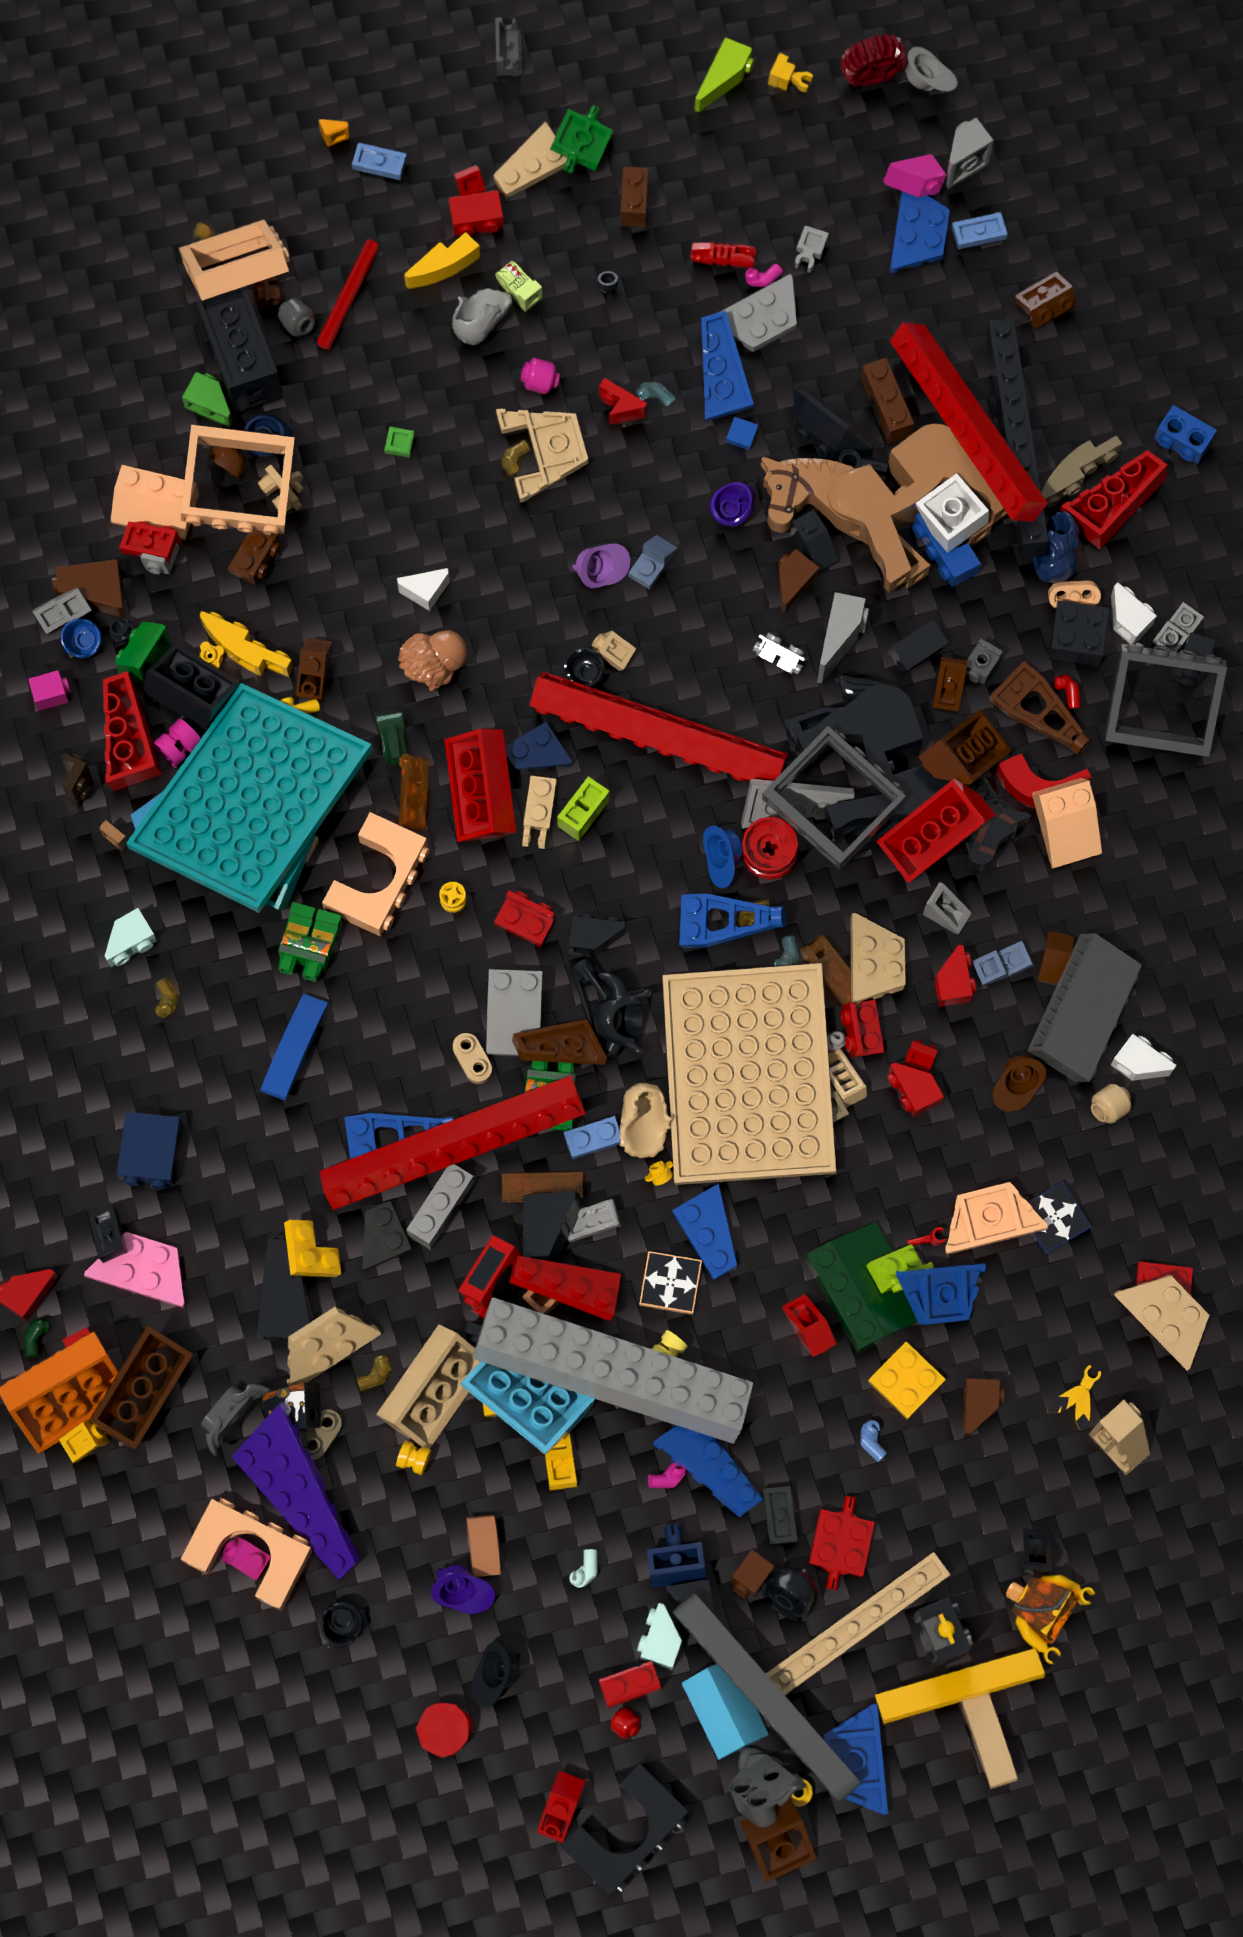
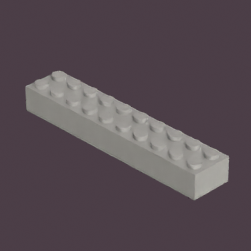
M493 1297L487 1308L472 1359L733 1444L742 1430L753 1382Z

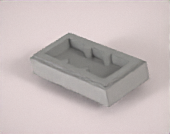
M606 1200L580 1209L568 1236V1241L574 1242L621 1226L614 1200Z

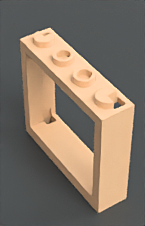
M265 220L179 248L185 269L201 300L289 271L287 267V262H290L288 251L284 247L282 240L279 239L278 234L275 233L273 226L269 227ZM265 246L269 247L268 250L214 267L212 269L206 271L201 270V268L236 257L238 255Z
M191 425L181 521L191 523L193 526L208 524L215 529L233 527L237 528L238 531L247 533L258 530L263 531L266 535H271V533L284 534L295 437ZM203 444L285 454L278 517L190 507L197 445Z

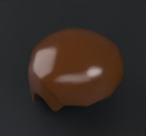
M213 446L209 451V459L212 458L217 465L234 475L236 479H240L246 465V458L240 449Z

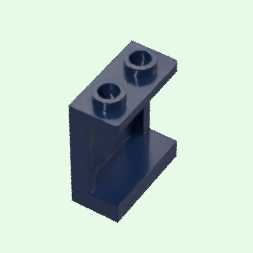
M126 1112L117 1168V1176L123 1181V1184L139 1186V1182L150 1183V1187L165 1189L166 1185L173 1186L174 1180L172 1176L178 1134H181L182 1122L179 1117Z

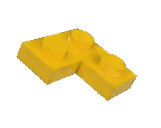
M288 1220L284 1222L290 1275L337 1277L341 1275L338 1248L316 1247L313 1221Z

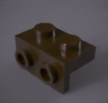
M63 753L61 759L68 776L62 787L69 803L79 807L82 800L86 801L90 795V785L93 782V778L84 758L74 753L71 756Z

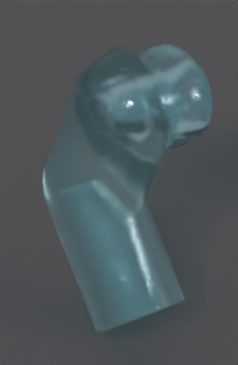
M644 382L637 390V395L640 399L646 400L649 396H654L666 407L675 399L658 382Z
M795 937L782 938L784 953L780 959L775 960L774 967L796 965L799 960Z

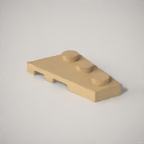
M546 122L494 174V181L506 199L563 169L567 158L550 150L555 135Z

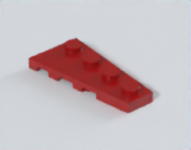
M517 1256L513 1262L509 1283L610 1321L615 1312L621 1274Z

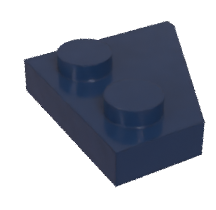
M547 722L505 746L507 760L515 772L529 771L530 769L544 770L553 766H564L566 768L573 765L572 760Z

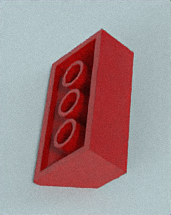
M480 728L444 739L457 842L498 838L516 833L503 730Z
M954 778L876 842L909 883L921 876L996 815L980 794Z

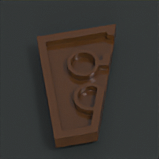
M587 1019L515 1033L512 1037V1042L521 1060L606 1064L607 1057Z

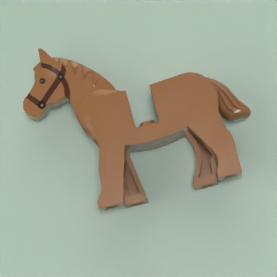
M942 424L923 426L890 451L887 472L899 486L894 495L870 464L855 469L843 463L825 459L797 458L777 462L766 457L761 458V467L766 473L763 487L767 488V492L771 497L767 518L769 527L775 532L784 533L791 528L793 515L800 513L807 504L814 505L837 529L869 545L874 560L882 570L884 587L888 593L901 584H904L908 589L928 575L930 564L897 533V530L913 522L915 515L920 513L916 507V503L956 473L989 510L988 524L965 540L966 544L968 543L971 547L988 536L991 532L992 524L1007 515L999 500L951 432L950 427Z

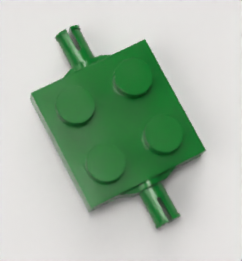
M591 106L588 115L579 114L570 109L567 110L550 150L567 158L563 169L567 171L568 166L571 165L568 173L573 172L576 163L594 171L596 170L613 132L612 129L596 120L600 113L599 107L593 113L596 106Z

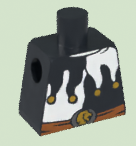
M303 1382L262 1394V1401L267 1416L280 1403L285 1401L289 1409L286 1411L292 1425L296 1424L300 1432L298 1434L300 1442L304 1449L308 1448L306 1432L319 1429L321 1426L319 1383Z

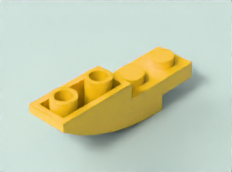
M202 611L200 613L202 625L217 646H222L225 651L224 653L236 663L259 676L262 675L265 668L287 677L290 676L293 665L287 654L281 651H270L258 641H252L251 643L249 631L241 623H229L221 615L214 612L208 614Z

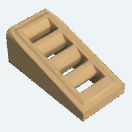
M838 1049L829 1052V1065L837 1060L841 1061V1063L830 1068L829 1073L830 1084L834 1091H837L844 1106L847 1108L866 1098V1086L843 1051ZM844 1069L846 1070L845 1072L841 1073L840 1075H838V1076H836V1077L834 1076V1074H836V1073H838V1072H840V1071H842V1070H844ZM848 1079H851L850 1082H848V1083H846V1084H844V1085H842V1086L840 1085V1083H842V1082H844V1081H846V1080H848Z

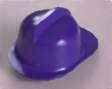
M453 1565L445 1569H438L437 1580L431 1589V1597L437 1604L463 1613L476 1614L487 1610L493 1604L495 1592L490 1583L472 1576L467 1568L461 1565Z

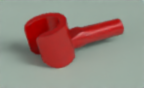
M937 1227L929 1235L907 1240L908 1245L912 1244L914 1246L931 1243L934 1246H940L947 1239L938 1240L935 1237V1233L943 1232L944 1228Z

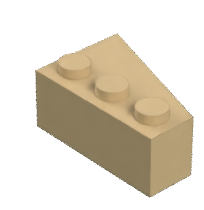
M1123 1400L1099 1421L1089 1435L1122 1472L1127 1475L1150 1455L1144 1423L1140 1418V1411L1131 1402L1127 1404Z

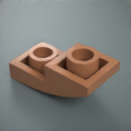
M495 1516L466 1518L472 1576L500 1575Z

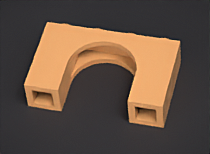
M370 812L358 834L359 841L387 855L394 862L396 873L393 881L380 892L362 893L334 880L322 904L324 911L339 914L342 919L381 937L384 930L388 931L394 920L392 914L396 907L400 908L406 897L404 891L408 884L412 885L418 873L416 868L419 862L423 863L426 860L430 849L427 848V838Z
M220 1498L219 1502L211 1499L181 1560L209 1574L222 1547L228 1540L241 1534H252L260 1537L267 1543L270 1549L271 1562L255 1597L282 1611L312 1553V1549L307 1546L309 1541L295 1534L293 1538H290L283 1534V1528L271 1522L268 1526L258 1522L260 1517L246 1510L243 1514L233 1510L235 1505L227 1500Z

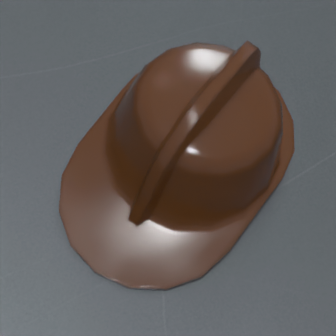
M1026 1053L1006 1061L1002 1075L993 1089L992 1099L995 1105L1007 1112L1018 1111L1025 1107L1046 1078L1044 1065L1040 1061L1032 1059Z

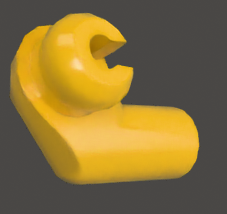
M292 697L280 700L308 715L320 710L316 699L294 705Z

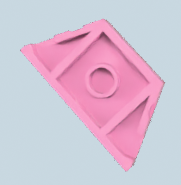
M125 1232L123 1235L127 1253L105 1263L98 1259L85 1271L84 1276L86 1278L181 1308L185 1306L179 1253L176 1247Z

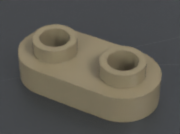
M333 1410L321 1411L320 1428L306 1432L308 1444L314 1441L318 1445L314 1451L308 1450L313 1461L320 1460L326 1454L342 1429V1420L339 1414ZM327 1418L333 1421L332 1426L329 1428L323 1426V1421Z

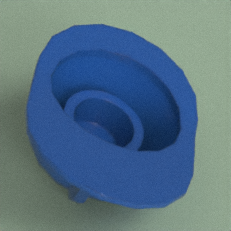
M709 826L703 834V845L709 875L717 887L726 888L733 881L735 866H737L742 856V843L734 830L723 831L718 826Z

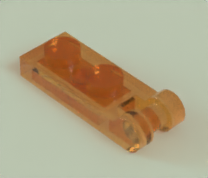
M403 754L399 759L402 777L398 825L414 830L425 829L429 764L425 759H415L413 755Z
M820 935L814 939L815 942L812 945L804 946L800 949V952L810 964L822 963L823 981L842 1005L851 1003V970L827 939ZM823 951L826 955L819 959L816 954Z

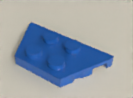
M902 191L890 273H896L898 269L910 265L913 268L922 265L924 262H934L943 258L950 209L929 196L916 197Z
M977 1263L896 1271V1276L919 1324L927 1325L963 1321L970 1318L973 1309L972 1304L979 1290L976 1283L980 1272H985L986 1264Z
M872 1704L824 1734L823 1738L861 1783L845 1800L882 1815H887L888 1807L877 1704Z

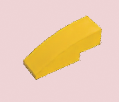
M466 232L448 248L440 242L404 274L405 285L409 289L422 287L455 275L480 257L479 244Z

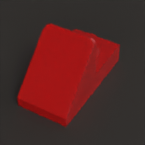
M606 378L603 379L599 385V397H601L605 404L615 406L609 415V424L645 418L647 415L646 402Z

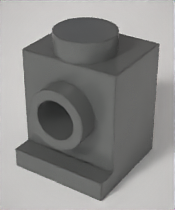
M980 638L977 646L967 659L965 676L975 683L980 682L985 685L1000 662L1003 651ZM977 659L985 662V664L979 663Z

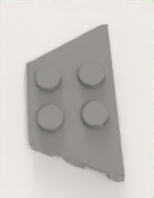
M791 274L722 310H726L735 341L741 342L744 347L754 352L796 329L797 322Z

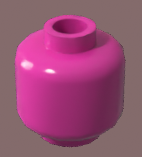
M533 358L530 362H525L521 373V382H524V387L529 391L547 394L551 388L557 387L560 374L556 373L554 363Z

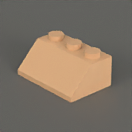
M122 465L114 488L111 523L127 527L128 521L136 523L144 521L152 526H169L177 530L180 539L185 541L190 523L181 521L185 480ZM193 482L190 507L196 506L199 497L195 482Z

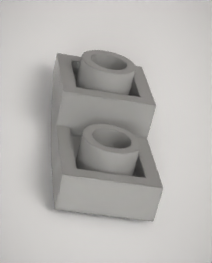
M1183 602L1152 643L1157 646L1170 649V652H1178L1186 643L1190 632L1193 633L1203 621L1204 616Z

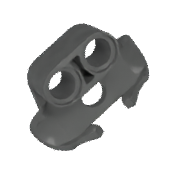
M250 1384L242 1392L235 1385H232L205 1416L201 1426L209 1432L206 1434V1439L214 1457L217 1455V1448L220 1446V1443H223L254 1407L256 1399L260 1398L262 1394L269 1393L270 1390L268 1388Z
M747 1747L743 1748L738 1761L740 1771L731 1781L729 1790L737 1810L758 1827H768L778 1817L774 1805L782 1806L796 1791L803 1790L806 1786L797 1773L792 1775L783 1768L784 1764L778 1758L758 1749ZM773 1772L779 1773L775 1780H765L768 1774Z

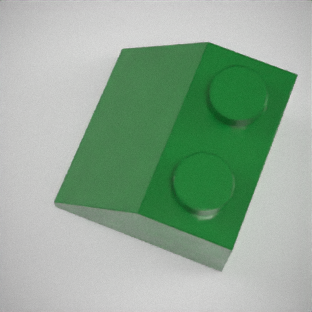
M142 622L139 628H134L129 636L127 647L125 650L121 649L116 656L115 662L118 673L128 671L136 683L143 686L147 670L172 646L166 626L158 623Z

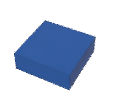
M734 417L726 443L750 450L758 430V424Z

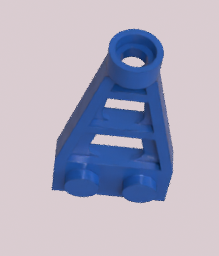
M682 894L679 945L682 948L710 947L770 929L785 927L786 925L784 906L769 907L712 894ZM720 909L729 913V925L721 930L709 931L710 910ZM737 912H754V924L736 927Z
M367 1113L344 1117L350 1159L377 1149L374 1133L379 1127L395 1129L398 1132L400 1141L405 1139L404 1128L407 1126H422L426 1131L454 1120L453 1116L426 1118Z

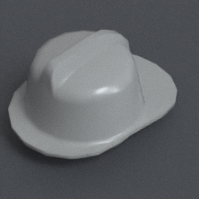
M921 47L911 48L908 52L907 59L909 63L905 72L913 86L925 91H931L935 88L946 92L952 91L957 87L955 75L939 62L931 52Z

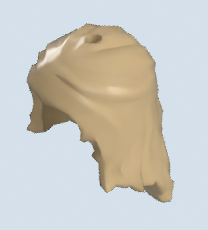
M637 1083L624 1094L620 1125V1146L625 1147V1152L631 1157L652 1158L658 1152L664 1150L663 1144L666 1140V1133L671 1128L670 1123L672 1119L667 1115L664 1096L658 1086L648 1083Z

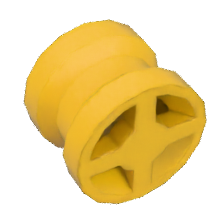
M448 882L442 886L439 897L444 910L450 913L461 911L466 905L464 887L457 882Z

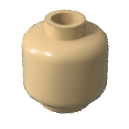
M1116 1084L1105 1086L1092 1097L1091 1111L1093 1115L1101 1122L1112 1124L1129 1113L1131 1109L1130 1093L1124 1087Z

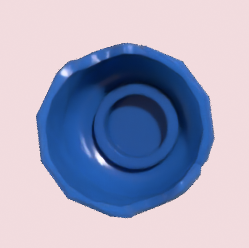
M76 618L66 623L62 629L61 644L70 655L79 658H89L96 654L102 645V633L95 623L86 619Z

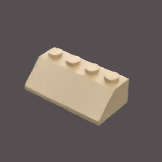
M438 1325L376 1415L420 1447L430 1449L469 1393L460 1384L481 1362L472 1359L475 1348L456 1332Z

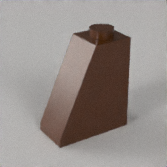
M117 559L55 567L56 577H52L54 592H58L59 596L78 588L91 609L118 617H126L121 571Z

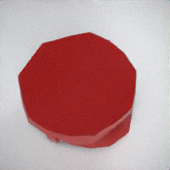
M445 1702L427 1707L416 1727L422 1748L442 1758L456 1754L464 1747L471 1736L473 1720L455 1704Z

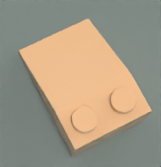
M1079 778L1032 792L1051 868L1102 854L1096 805L1089 780Z

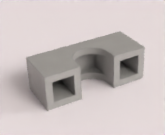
M455 1164L448 1166L406 1229L408 1236L431 1250L444 1231L446 1221L457 1204L460 1205L472 1188L474 1184L473 1175Z

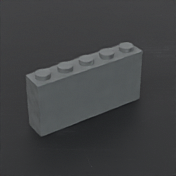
M1096 933L1080 934L1027 1051L1074 1082H1090L1096 1073V1066L1101 1055L1106 1051L1109 1037L1118 1024V1017L1122 1008L1128 1002V995L1138 979V973L1142 965Z

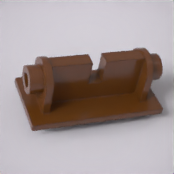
M277 276L254 283V301L258 303L259 312H262L265 306H270L271 309L280 307L279 286L269 285V283L277 282Z

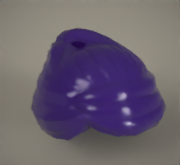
M742 482L729 483L718 489L713 494L709 505L714 519L722 525L731 527L745 522L754 510L755 490L750 485Z

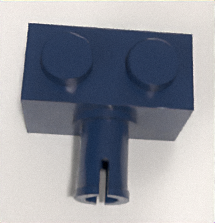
M673 1524L674 1535H672L671 1525L664 1527L667 1547L647 1550L652 1588L707 1579L702 1542L683 1545L681 1525Z

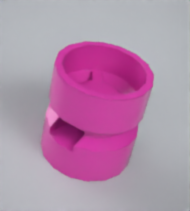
M178 719L169 728V734H162L153 743V746L171 766L177 768L187 758L186 753H191L201 738L184 720Z

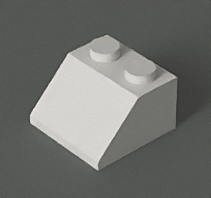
M957 473L916 503V507L929 531L947 553L988 524L989 510Z

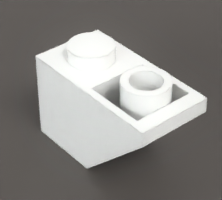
M1117 583L1111 594L1113 630L1128 643L1135 644L1153 626L1156 615L1148 604H1142L1135 598V594L1131 589Z
M1134 1034L1131 1035L1111 1063V1066L1132 1081L1170 1076L1176 1067L1173 1059L1168 1054L1162 1051L1160 1053L1151 1047V1043L1142 1036L1137 1037Z

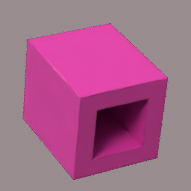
M58 670L28 679L38 711L68 703L66 694L71 692L67 678H61Z

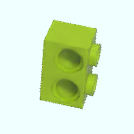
M588 776L558 815V827L580 841L610 801V791Z

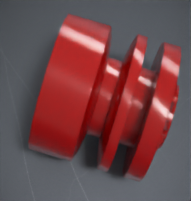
M765 817L753 822L745 831L742 842L743 858L751 873L758 878L773 880L780 879L791 871L798 855V842L796 833L790 824L780 818ZM770 846V848L774 850L773 856H770L769 853H765L766 847Z

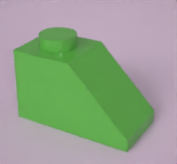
M195 372L182 397L185 408L231 427L230 411L219 382L210 374L202 375Z

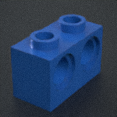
M1173 405L1158 427L1154 439L1166 449L1171 448L1178 452L1186 461H1193L1198 464L1213 442L1217 430ZM1168 428H1176L1179 432L1172 433L1168 430ZM1190 440H1196L1201 445L1195 446L1191 444Z

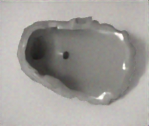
M487 288L485 290H478L470 298L458 297L459 305L455 310L452 320L453 332L466 344H480L508 312L509 307L512 305L511 296L506 292Z

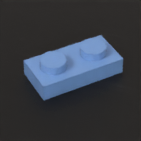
M358 143L352 162V169L401 180L407 155L397 151Z
M1001 212L952 223V231L958 249L1007 238Z
M615 1116L564 1132L572 1159L620 1144V1130Z

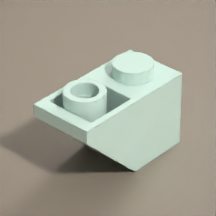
M139 908L114 922L105 953V958L110 967L125 964L129 961L130 956L137 952L143 953L153 947V943L156 942V938Z
M658 1603L657 1609L651 1608L646 1624L651 1625L648 1636L642 1635L637 1651L642 1652L640 1659L647 1662L652 1661L653 1664L672 1670L681 1645V1639L665 1606Z

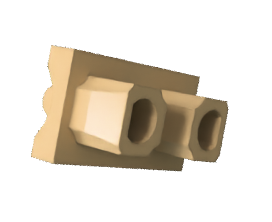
M269 465L265 468L267 475L258 482L259 487L267 496L276 489L281 491L282 477L272 465ZM299 471L291 473L287 511L292 507L296 511L302 507L298 497L291 490L294 488L297 493L303 490L300 484L303 475ZM280 495L272 500L277 509H279Z

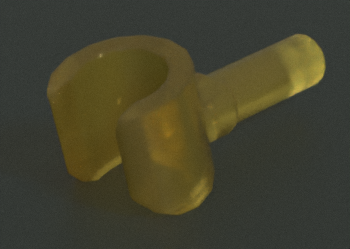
M198 223L194 236L201 238L200 241L210 238L212 234L209 227Z

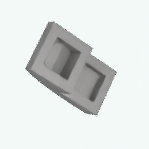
M75 588L35 608L33 613L47 634L66 622L85 615L91 611V608L80 590Z

